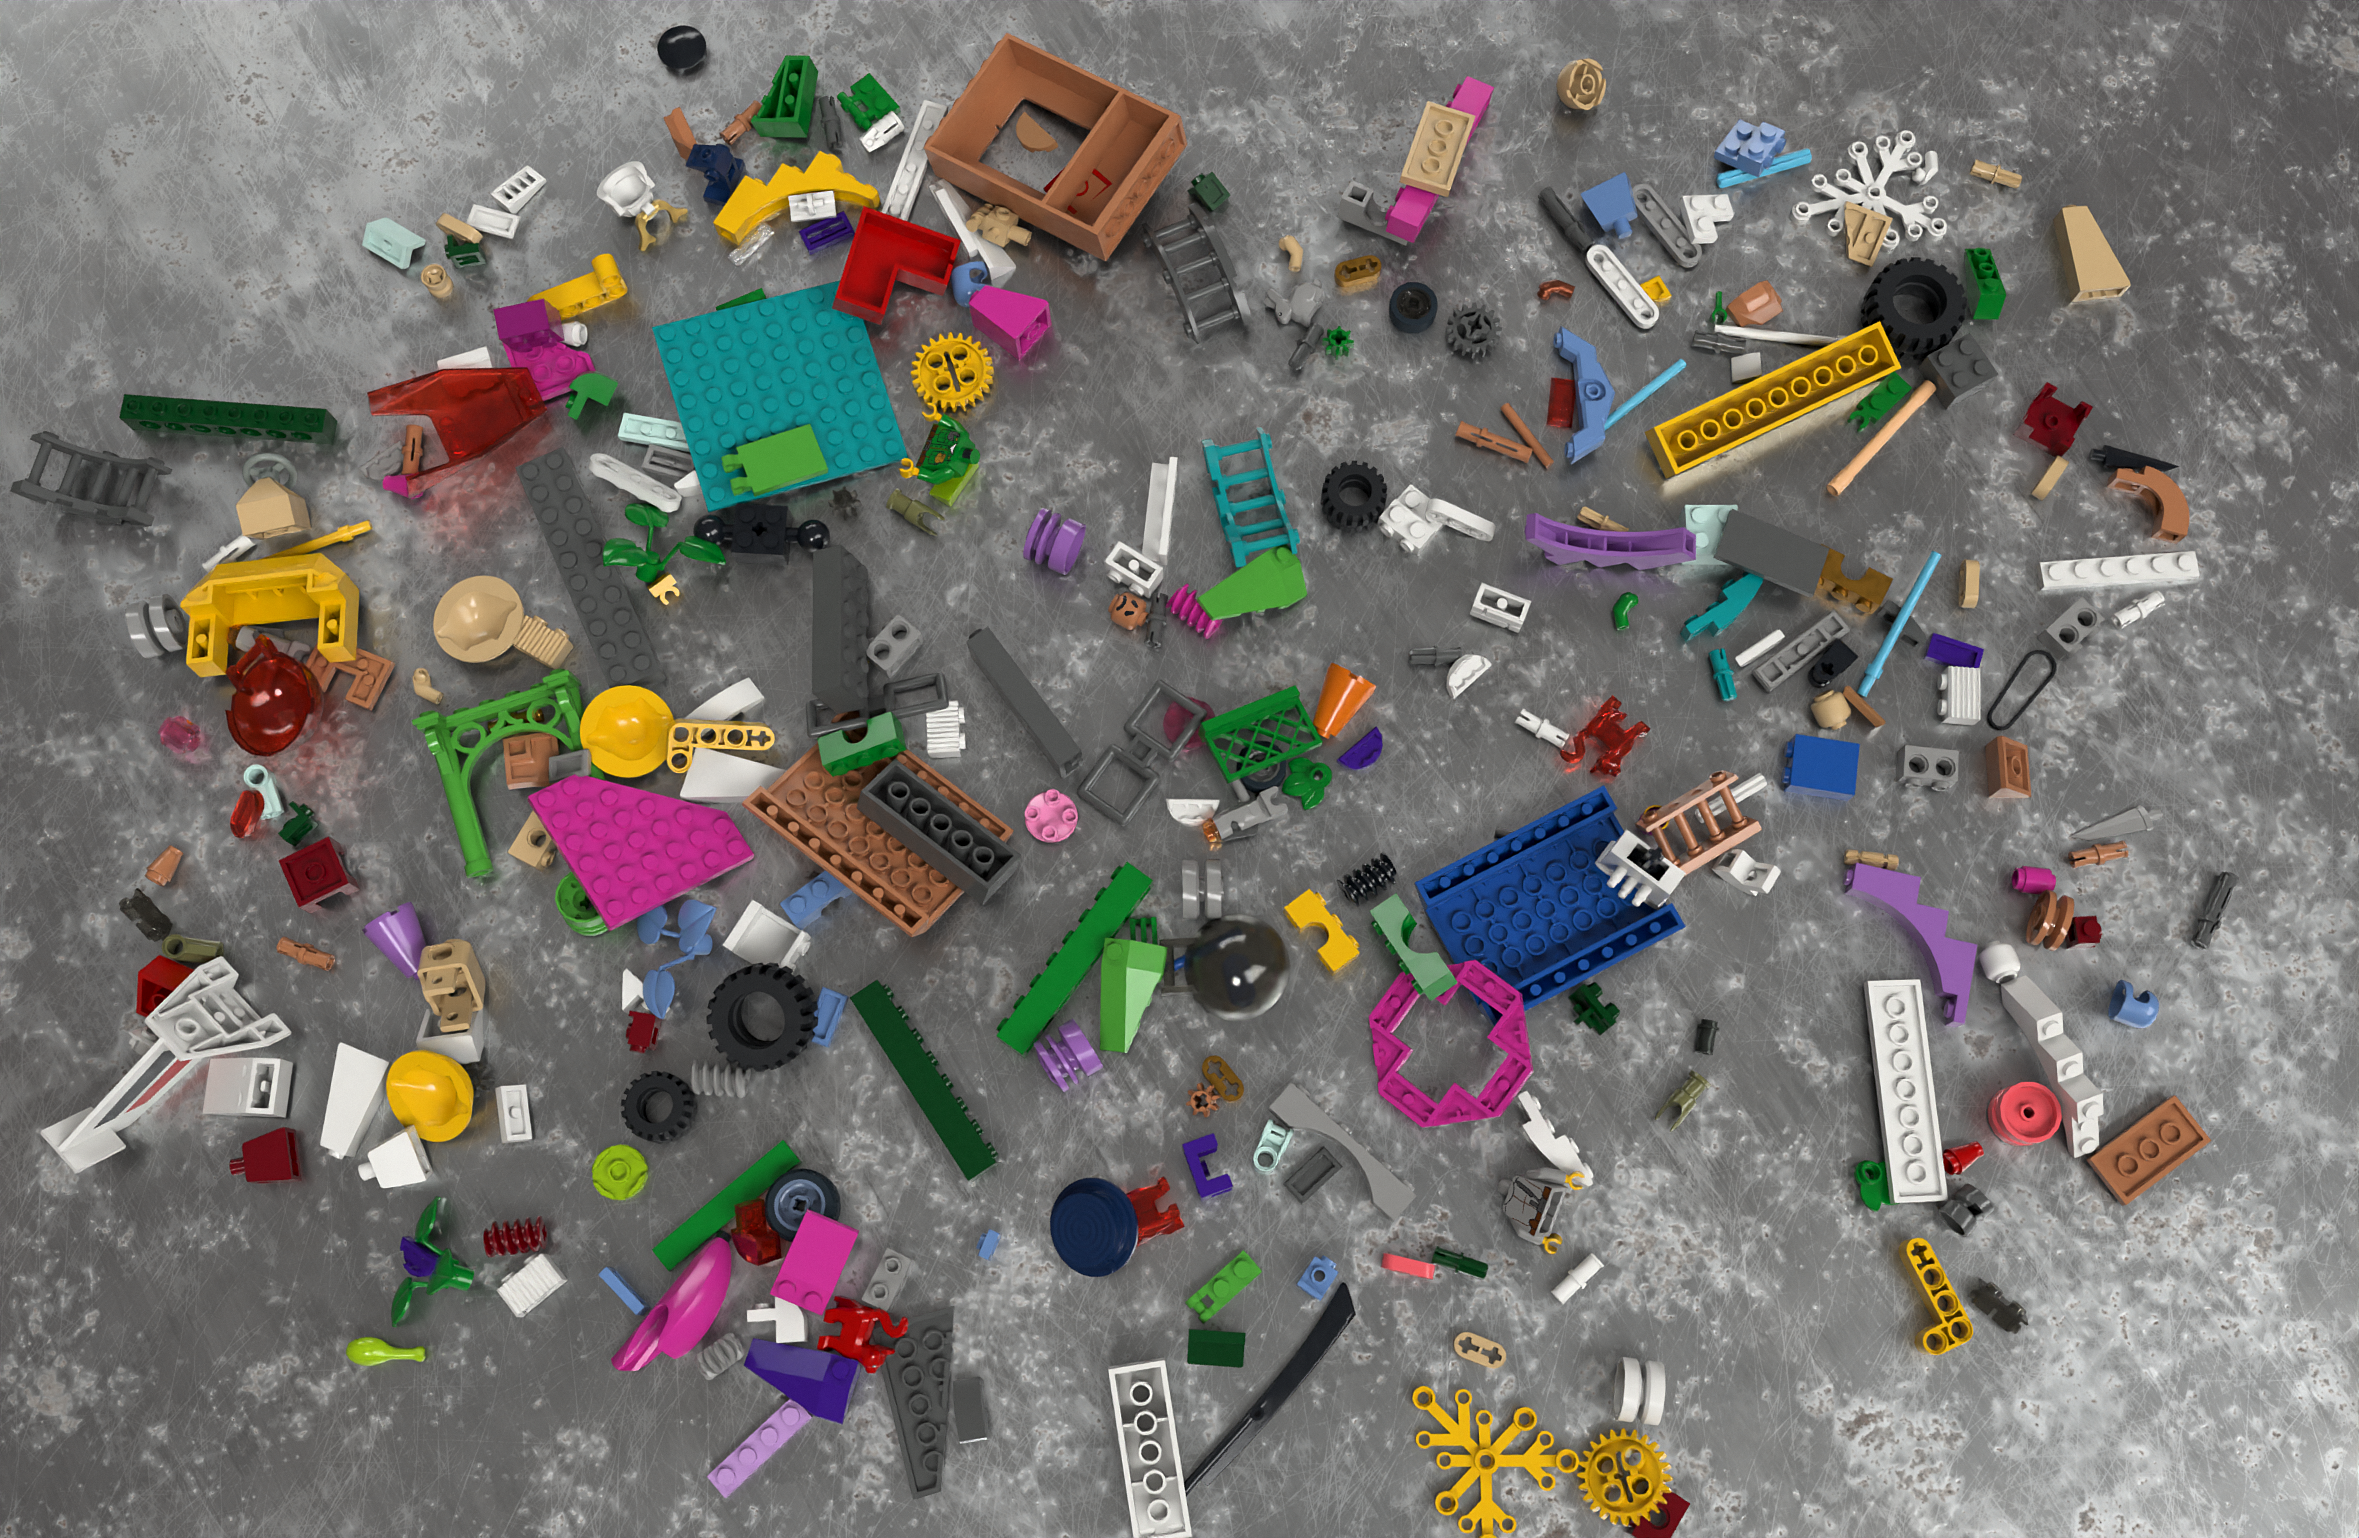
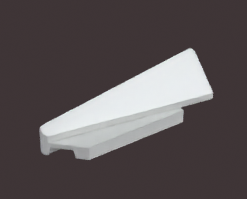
M941 179L928 185L957 239L961 240L960 245L970 263L979 260L984 262L991 280L1016 268L1014 262L1001 246L982 238L983 230L977 229L975 232H970L966 228V222L970 220L973 211L949 182Z

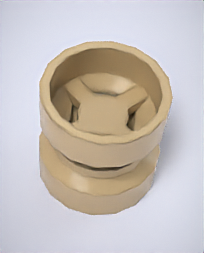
M430 264L423 269L421 280L434 297L444 298L452 292L453 281L441 265Z

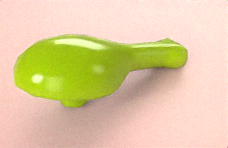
M374 1337L355 1339L348 1343L346 1348L347 1357L352 1362L361 1366H375L391 1359H411L417 1362H422L426 1359L425 1347L423 1346L395 1348L383 1340Z

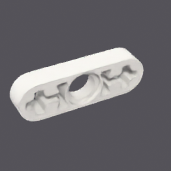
M1430 499L1428 501L1425 511L1428 517L1483 541H1491L1493 539L1496 529L1494 523L1440 499Z

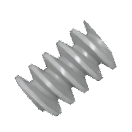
M694 1059L690 1073V1086L693 1088L694 1094L698 1095L704 1090L705 1095L709 1096L715 1091L716 1096L721 1097L726 1092L727 1097L732 1098L736 1093L738 1098L743 1099L750 1086L751 1070L743 1071L739 1067L740 1063H738L734 1071L731 1068L730 1062L726 1063L723 1070L719 1061H716L712 1069L708 1060H705L703 1066L699 1067L698 1059Z

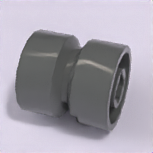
M1967 1183L1955 1193V1200H1948L1938 1210V1213L1955 1233L1962 1237H1967L1977 1227L1976 1221H1983L1994 1211V1207L1980 1190Z

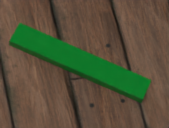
M782 1140L654 1247L652 1251L666 1269L671 1272L769 1190L778 1177L791 1171L802 1161L785 1140Z

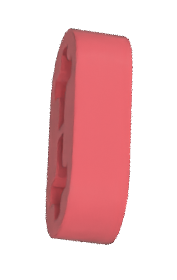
M1383 1253L1381 1268L1433 1280L1436 1267L1433 1264Z

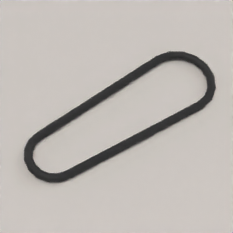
M2034 650L2024 657L1988 712V722L1993 728L1997 730L2009 729L2054 677L2057 664L2048 652ZM2034 654L2047 656L2052 663L2051 674L2006 726H1997L1992 721V713L2028 658Z

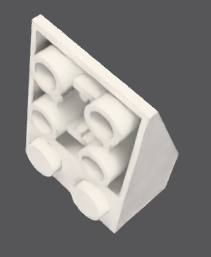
M276 1058L210 1059L202 1114L286 1118L293 1063Z

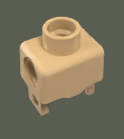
M450 939L443 944L424 947L421 952L417 975L420 979L426 1001L431 1005L435 1015L442 1016L440 1023L442 1033L470 1029L472 1012L483 1008L486 986L484 975L472 945L465 940ZM457 989H467L466 992L460 996H450L451 993H454Z

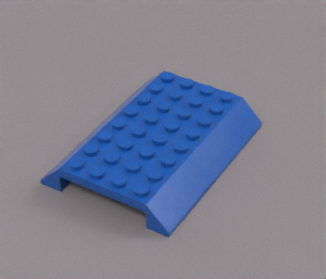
M1604 785L1414 883L1424 912L1452 963L1459 964L1472 960L1480 962L1522 993L1524 1012L1684 929L1686 926L1673 903L1669 905L1664 903L1659 910L1650 907L1645 902L1636 907L1632 904V900L1638 891L1637 888H1634L1625 899H1622L1618 896V892L1626 881L1622 878L1614 888H1610L1607 885L1610 876L1601 871L1596 866L1595 861L1610 841L1616 842L1624 833V830L1614 815L1617 807ZM1467 988L1479 1011L1494 1028L1503 1014Z

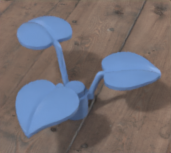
M687 900L682 905L678 915V925L682 929L680 933L663 928L667 921V912L663 905L637 918L638 935L644 943L655 944L659 940L661 933L680 938L679 948L686 954L683 957L661 965L658 971L649 970L645 976L643 998L648 1009L656 1017L665 1019L666 1011L672 1002L675 991L673 976L665 970L686 960H694L695 955H708L711 952L713 942L711 936L706 934V931L716 912V907L698 900Z

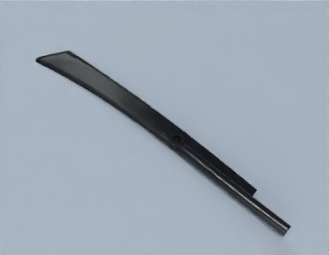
M1346 1283L1340 1284L1320 1320L1278 1377L1184 1482L1186 1497L1200 1481L1209 1486L1240 1454L1292 1396L1354 1318L1356 1313Z

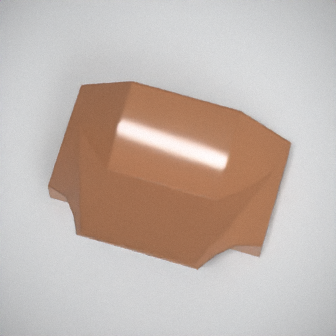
M678 107L673 109L670 115L665 116L664 121L680 156L688 160L693 145L697 144L681 108Z
M1768 280L1757 283L1740 294L1726 307L1725 311L1738 327H1745L1748 324L1763 325L1783 312L1781 307L1782 300Z

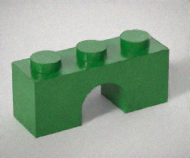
M891 711L866 720L868 726L867 735L858 743L853 744L842 729L817 738L822 766L833 777L848 773L850 770L861 766H869L875 761L886 757H893L899 752L907 750L901 722Z

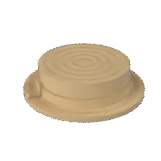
M475 576L462 580L451 587L437 605L433 620L436 640L447 654L463 662L479 663L494 659L508 650L519 636L524 621L523 604L515 589L502 579L492 576Z

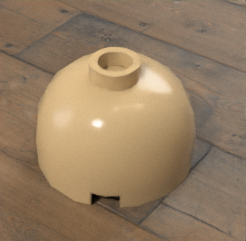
M1585 58L1569 62L1560 71L1556 83L1557 94L1568 108L1589 110L1601 102L1606 89V79H1602L1600 72L1603 71L1601 65L1596 60Z

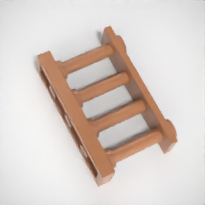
M1725 770L1716 771L1709 776V780L1660 809L1642 815L1641 820L1634 823L1636 828L1647 833L1652 832L1658 847L1663 850L1661 852L1663 857L1684 871L1685 875L1762 830L1758 820L1742 816L1728 786L1738 780L1737 775ZM1719 791L1732 818L1731 825L1723 830L1719 828L1706 801L1707 797ZM1695 804L1710 833L1709 838L1701 843H1697L1683 813ZM1674 818L1687 845L1686 852L1679 856L1674 855L1660 826Z

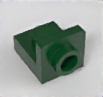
M1201 172L1191 181L1193 186L1187 190L1189 194L1195 193L1209 212L1214 211L1231 196L1213 172L1206 175Z
M453 234L447 235L448 244L444 246L445 254L448 260H452L456 268L486 264V255L479 243H464L459 246Z
M292 801L289 806L298 815L288 820L278 834L284 841L296 847L319 824L314 820L313 816L315 813L305 803L300 806Z

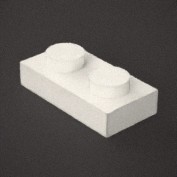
M526 1085L500 1086L495 1088L502 1143L531 1140L532 1131Z

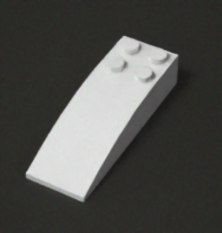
M1165 1358L1109 1366L1108 1371L1133 1537H1192Z

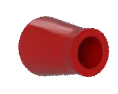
M1973 1141L1969 1144L1945 1149L1942 1154L1944 1170L1950 1175H1960L1972 1163L1984 1155L1982 1146L1977 1141Z

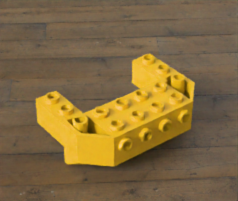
M322 553L217 564L186 594L180 604V607L190 616L186 664L199 677L226 675L230 627L319 618L317 649L330 663L356 660L360 590L345 572Z

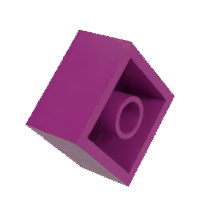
M544 298L493 309L499 340L518 353L530 352L533 350V347L537 346L545 348L554 347L557 345V342L565 341L560 313Z

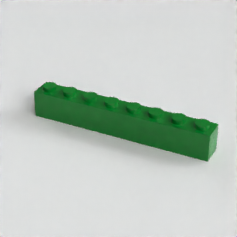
M1126 862L1123 867L1119 865L1110 877L1113 880L1107 889L1105 887L1100 889L1094 898L1097 901L1091 910L1087 908L1078 920L1080 925L1075 931L1070 930L1062 941L1064 944L1059 953L1056 951L1052 953L1046 962L1047 969L1042 975L1038 973L1029 985L1032 989L1026 997L1021 995L1013 1006V1009H1015L1014 1013L1010 1018L1005 1017L996 1029L999 1032L996 1035L997 1038L1024 1059L1034 1047L1033 1043L1039 1040L1101 957L1105 938L1116 937L1154 886L1151 878L1130 863Z

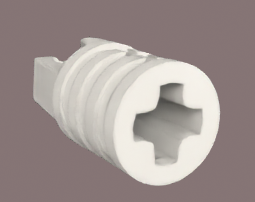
M890 111L882 119L878 120L876 124L874 123L859 141L867 152H871L888 143L894 136L905 130V127L893 111Z

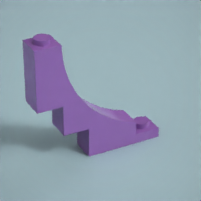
M1855 863L1849 869H1846L1844 873L1843 885H1846L1845 894L1858 897L1885 911L1908 932L1927 963L1933 981L1935 996L1949 999L1945 1003L1943 1016L1946 1017L1945 1025L1954 1028L1964 1025L1977 944L1945 937L1949 911L1917 904L1921 877Z

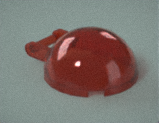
M259 634L252 648L235 666L231 665L225 671L237 690L232 695L231 711L225 710L228 729L240 748L252 755L265 757L279 756L300 748L311 738L322 720L324 698L316 675L302 661L287 653L279 652L267 636ZM263 653L264 657L254 663L244 675L243 672Z

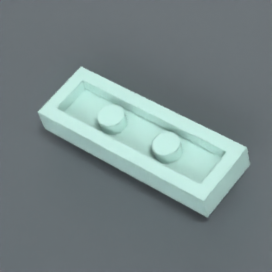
M629 413L623 414L618 433L620 440L646 445L654 444L664 448L690 452L681 422Z

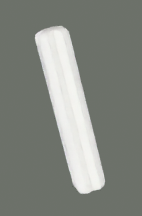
M1757 774L1731 789L1736 803L1764 788L1767 785V781L1762 774ZM1721 796L1708 803L1714 817L1727 809ZM1697 809L1695 816L1700 823H1704L1699 809Z

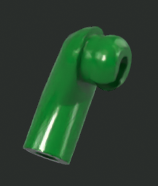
M1631 592L1623 593L1614 604L1612 610L1617 630H1624L1630 627L1627 612L1630 608L1637 606L1638 596Z

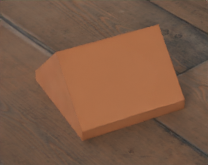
M1997 736L1985 746L1989 798L2031 797L2027 745L2005 736Z

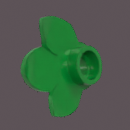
M1304 757L1295 758L1288 763L1293 774L1285 779L1282 792L1291 796H1301L1304 810H1309L1316 807L1324 799V788L1332 781V771L1324 763H1313ZM1317 771H1322L1323 777L1320 780H1315L1314 778Z
M1864 1160L1856 1165L1854 1175L1860 1184V1197L1866 1207L1873 1212H1878L1881 1204L1888 1206L1900 1204H1890L1885 1161L1877 1164L1873 1161Z

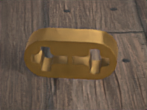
M1367 255L1341 262L1335 269V282L1340 287L1346 288L1374 281L1380 276L1381 261L1376 256ZM1370 264L1371 268H1374V272L1366 269V265ZM1342 271H1346L1347 274H1350V278H1345V276L1342 275Z
M1216 1055L1207 1057L1202 1064L1204 1077L1211 1085H1214V1089L1221 1095L1223 1100L1229 1103L1239 1101L1244 1093V1085L1221 1057ZM1208 1063L1221 1064L1219 1067V1071L1223 1075L1221 1079L1215 1073L1209 1074L1207 1072L1209 1070ZM1225 1079L1230 1085H1238L1236 1090L1237 1096L1234 1097L1232 1094L1227 1096L1225 1094L1227 1090L1223 1083Z

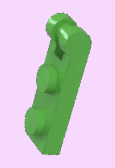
M1243 1250L1191 1296L1185 1304L1190 1309L1193 1307L1199 1314L1198 1319L1204 1324L1255 1279L1262 1270ZM1206 1295L1214 1302L1209 1308L1201 1300Z

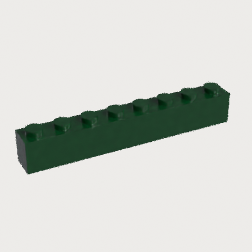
M875 980L851 996L850 999L967 1180L972 1183L999 1165L995 1160L999 1154L991 1142L985 1144L980 1137L984 1131L976 1119L970 1121L965 1114L969 1108L961 1096L955 1098L950 1091L954 1085L946 1073L940 1075L937 1071L936 1066L939 1065V1062L931 1050L926 1053L922 1048L921 1043L924 1042V1039L916 1028L913 1030L909 1028L906 1021L910 1018L901 1005L897 1008L891 999L895 995L888 984L881 985L878 980Z

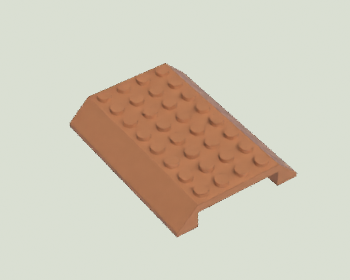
M855 710L838 714L831 720V723L858 718L859 712ZM868 726L845 731L844 733L851 739L853 744L858 743L867 735ZM817 742L767 790L759 786L742 802L743 807L910 937L925 933L964 891L857 809V804L861 791L896 759L1005 843L1014 831L908 749L899 752L893 757H886L875 761L869 766H861L848 771L844 775L833 777L822 766Z

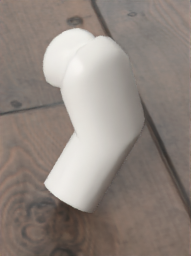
M1929 151L1925 154V167L1923 169L1916 168V172L1913 171L1912 180L1916 181L1917 184L1927 183L1938 172V155L1935 151Z

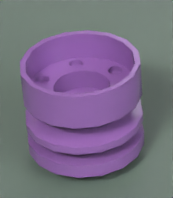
M1042 508L1027 533L1023 557L1029 561L1035 558V563L1040 565L1049 556L1048 568L1066 575L1079 554L1085 537L1086 525L1068 518L1060 527L1061 514L1054 513L1052 515L1051 510Z
M1073 1018L1058 1027V1032L1062 1039L1058 1043L1049 1034L1045 1036L1051 1046L1049 1049L1045 1050L1039 1040L1033 1043L1043 1069L1050 1080L1060 1087L1063 1092L1069 1090L1067 1083L1063 1079L1069 1075L1075 1085L1079 1083L1075 1073L1077 1069L1080 1068L1089 1077L1103 1068L1101 1061Z

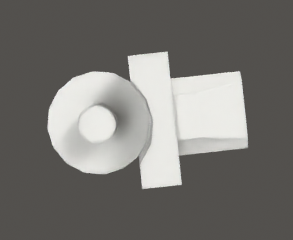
M833 191L788 196L792 223L837 217Z

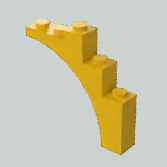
M819 151L805 173L796 166L790 167L782 163L768 185L758 178L752 179L745 175L713 224L718 235L740 245L746 236L766 218L790 207L788 196L833 191L835 201L858 204L876 211L880 207L881 202L876 188L870 184L864 185L858 182L851 174L844 173L841 161L831 153L827 155Z

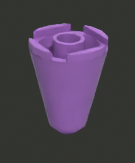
M407 902L397 907L399 912L395 910L382 914L365 925L362 931L408 979L414 977L415 980H418V966L421 952L426 947V942L412 902Z

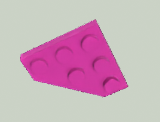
M559 342L554 347H533L532 351L526 353H518L503 343L527 407L572 391L573 389L569 388V384L577 375L587 371H596L589 354L575 351Z

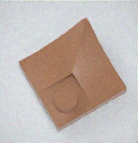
M541 732L503 739L506 782L509 790L527 787H549L555 784L549 783V757L561 755L559 739L557 737Z

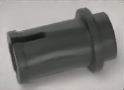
M1701 1019V1024L1697 1026L1700 1028L1695 1052L1713 1055L1716 1032L1720 1029L1717 1027L1718 1022Z

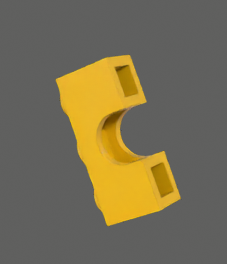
M1309 888L1285 906L1283 913L1299 934L1312 926L1319 927L1325 931L1327 943L1317 950L1316 956L1329 973L1334 976L1358 958L1360 953L1358 948L1360 946L1351 934L1347 936L1341 929L1343 924L1334 913L1329 914L1324 907L1327 904L1318 892L1314 894Z

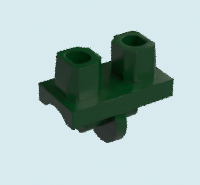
M1596 982L1587 986L1583 984L1568 997L1575 1005L1572 1009L1579 1016L1573 1022L1579 1025L1583 1021L1589 1029L1593 1027L1599 1035H1602L1617 1022L1615 1019L1620 1014V1010L1611 1002L1605 1007L1597 998L1603 992Z

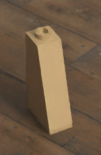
M2068 205L2063 207L2053 219L2071 302L2121 297L2131 286L2130 281L2087 205Z

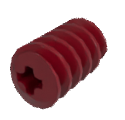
M537 1216L536 1224L532 1223L530 1217H526L524 1226L521 1225L519 1218L514 1220L513 1227L510 1226L508 1220H504L501 1229L497 1221H493L491 1230L485 1228L483 1234L486 1255L488 1258H493L497 1254L499 1256H506L508 1252L511 1255H516L519 1250L521 1253H528L530 1249L533 1252H539L541 1248L545 1250L547 1247V1230L542 1216Z

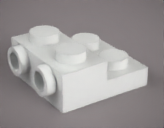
M1410 484L1397 500L1395 499L1381 514L1377 525L1383 534L1388 537L1393 536L1398 540L1400 546L1405 551L1413 552L1418 556L1445 524L1425 514L1430 498Z

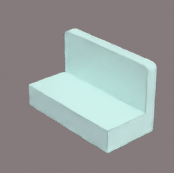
M385 217L366 224L362 246L399 268L405 269L409 267L412 250L424 246L425 239Z

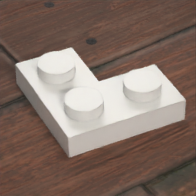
M1728 194L1682 196L1678 201L1691 244L1714 243L1718 236L1713 222L1730 221L1734 216Z

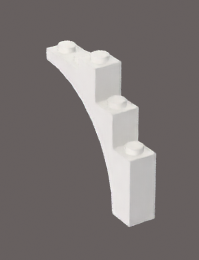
M2026 975L2001 984L2002 1005L2015 1019L2032 1045L2047 1074L2054 1094L2061 1105L2068 1152L2076 1158L2100 1149L2098 1116L2104 1114L2103 1093L2084 1074L2082 1051L2063 1032L2062 1011Z

